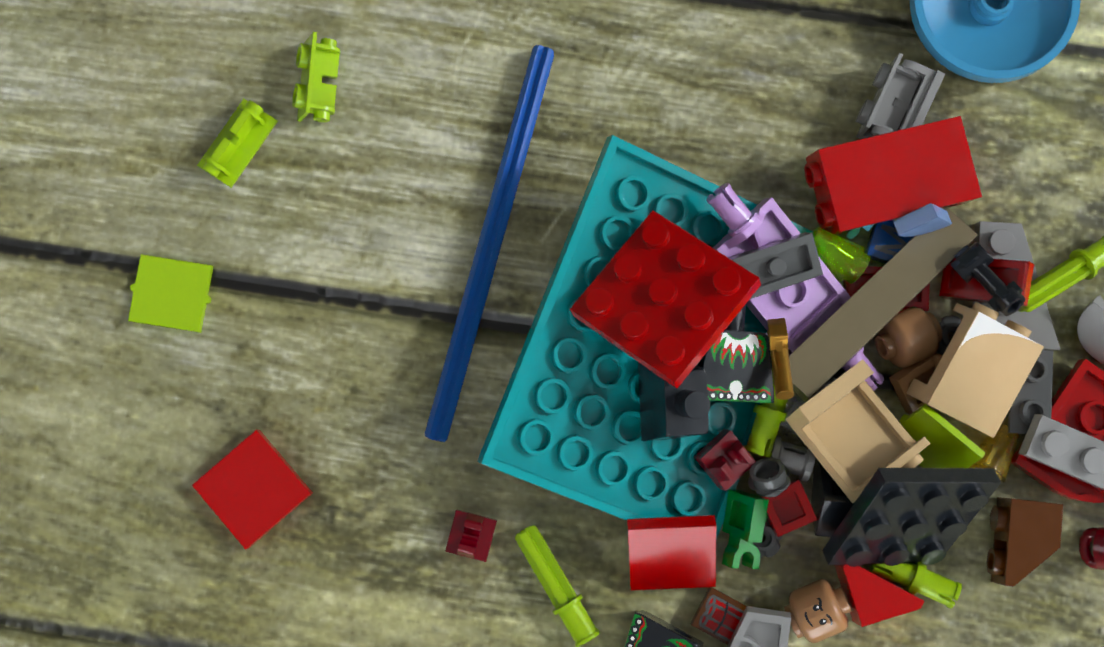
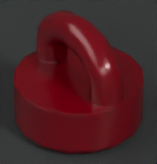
M1104 527L1088 528L1080 536V556L1090 568L1104 570ZM1092 538H1094L1093 555L1091 554L1090 542Z

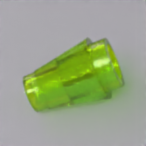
M820 227L814 229L812 233L820 259L839 282L845 280L850 284L854 283L865 271L870 261V255L864 252V246L823 230Z

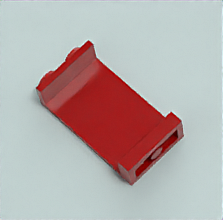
M961 116L818 149L806 157L807 163L804 167L807 184L810 188H814L818 203L815 206L816 220L820 228L825 230L826 238L844 231L900 218L929 203L940 208L946 206L954 207L982 197Z

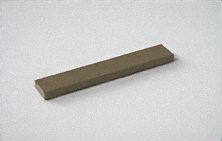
M947 207L944 210L948 212L952 222L951 225L927 234L915 236L789 356L793 391L805 403L955 259V254L976 238L978 234Z

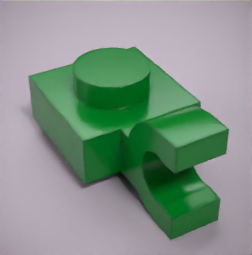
M729 489L722 531L730 535L721 564L739 569L740 559L743 555L742 565L751 569H759L760 552L753 542L762 543L767 520L768 499L743 490Z

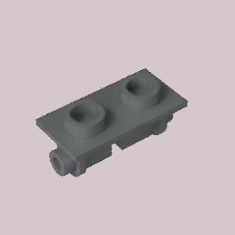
M1042 350L1008 413V433L1026 435L1034 414L1051 418L1053 350Z

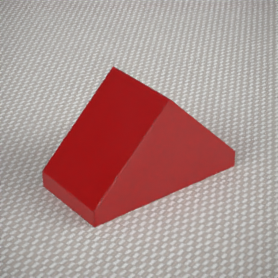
M848 564L834 565L841 587L844 589L853 609L850 612L852 622L861 627L919 610L925 602L860 566L852 567Z

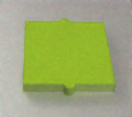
M141 254L136 281L130 286L131 291H133L128 321L201 333L206 305L212 300L208 294L214 266Z
M924 404L909 416L903 414L899 420L900 424L915 441L926 437L931 443L919 453L924 459L919 464L922 468H969L981 460L986 453L927 404Z

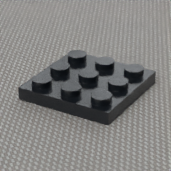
M878 468L823 548V554L828 565L848 564L852 567L863 564L894 566L901 563L922 562L925 565L938 563L945 558L946 552L958 537L966 531L969 523L980 509L988 503L989 498L1002 482L994 468Z

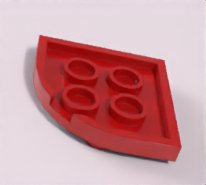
M1079 359L1052 398L1051 419L1104 442V371L1087 359ZM1022 444L1010 460L1011 464L1056 494L1076 501L1104 502V490L1019 454Z

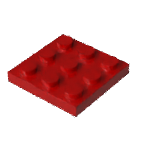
M652 210L573 304L570 311L576 319L678 389L758 290L761 283L758 276Z

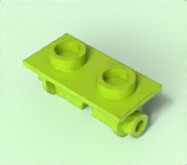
M314 31L304 43H300L298 46L296 67L302 68L301 82L296 83L294 87L292 107L298 108L297 121L299 122L309 113L314 114L313 120L330 122V115L335 114L337 85L322 83V77L331 79L338 77L340 49L337 48V41L334 39L322 38L320 43H316L317 32Z
M243 99L197 166L232 188L278 121L265 113L264 109L253 101Z

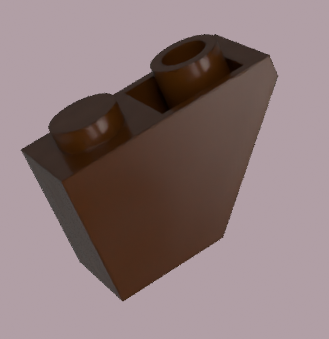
M997 497V504L992 507L990 513V527L994 531L993 548H990L988 551L986 562L987 571L991 574V582L1014 587L1060 548L1063 504Z

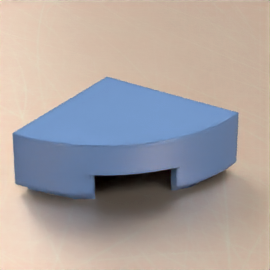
M931 203L896 219L894 222L898 235L903 237L927 234L952 224L948 212Z

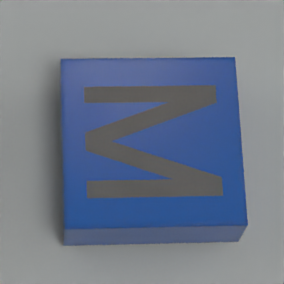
M895 220L876 223L873 226L864 257L886 264L915 236H899L894 225Z

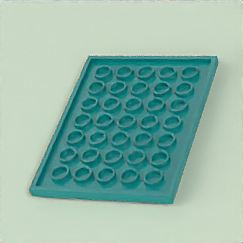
M614 135L606 138L477 462L624 520L715 515L717 540L724 522L729 489L736 490L740 478L727 491L721 490L695 460L694 456L723 429L731 430L745 447L757 414L753 412L756 402L710 400V410L708 412L709 430L707 434L687 438L641 441L638 361L572 315L570 308L652 210L713 248L728 234L729 230L727 224L706 201L710 194L716 196L713 191L720 186ZM737 195L750 212L757 206V204ZM791 221L800 233H813L818 256L823 261L831 240ZM746 305L744 331L767 333L765 327Z

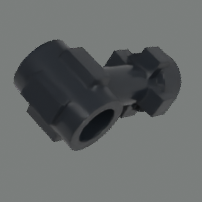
M975 242L971 247L966 245L954 255L956 260L950 266L966 283L975 278L991 294L992 298L988 301V304L996 312L1001 311L1005 316H1009L1024 304L1025 297L1021 294L1023 290L1014 281L1006 285L988 267L994 259L978 242Z

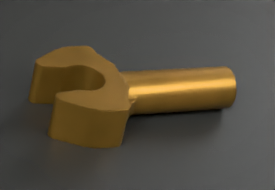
M785 318L768 319L767 334L769 337L776 398L787 400L794 396L788 353Z

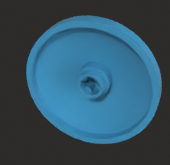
M910 0V12L920 41L932 57L953 73L970 80L985 83H1004L1022 79L1037 72L1064 49L1076 28L1081 0Z

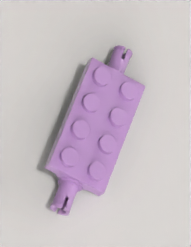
M725 183L713 191L716 196L710 194L706 199L707 203L714 208L729 227L728 234L713 247L728 258L801 234L772 197L763 199L750 212L733 191L731 185ZM820 257L823 275L752 298L746 303L747 307L767 331L768 319L785 318L789 356L851 298ZM863 347L842 368L846 372L863 359L874 372L865 380L874 391L878 387L873 381L875 380L877 384L881 385L884 377L864 355Z

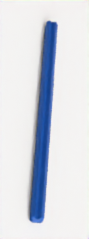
M535 45L531 52L425 430V437L431 440L445 442L448 439L554 59V51L549 47Z

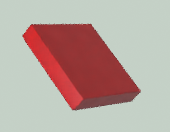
M255 430L192 484L193 488L245 550L252 547L313 494L260 430Z
M715 515L627 519L631 591L716 587Z

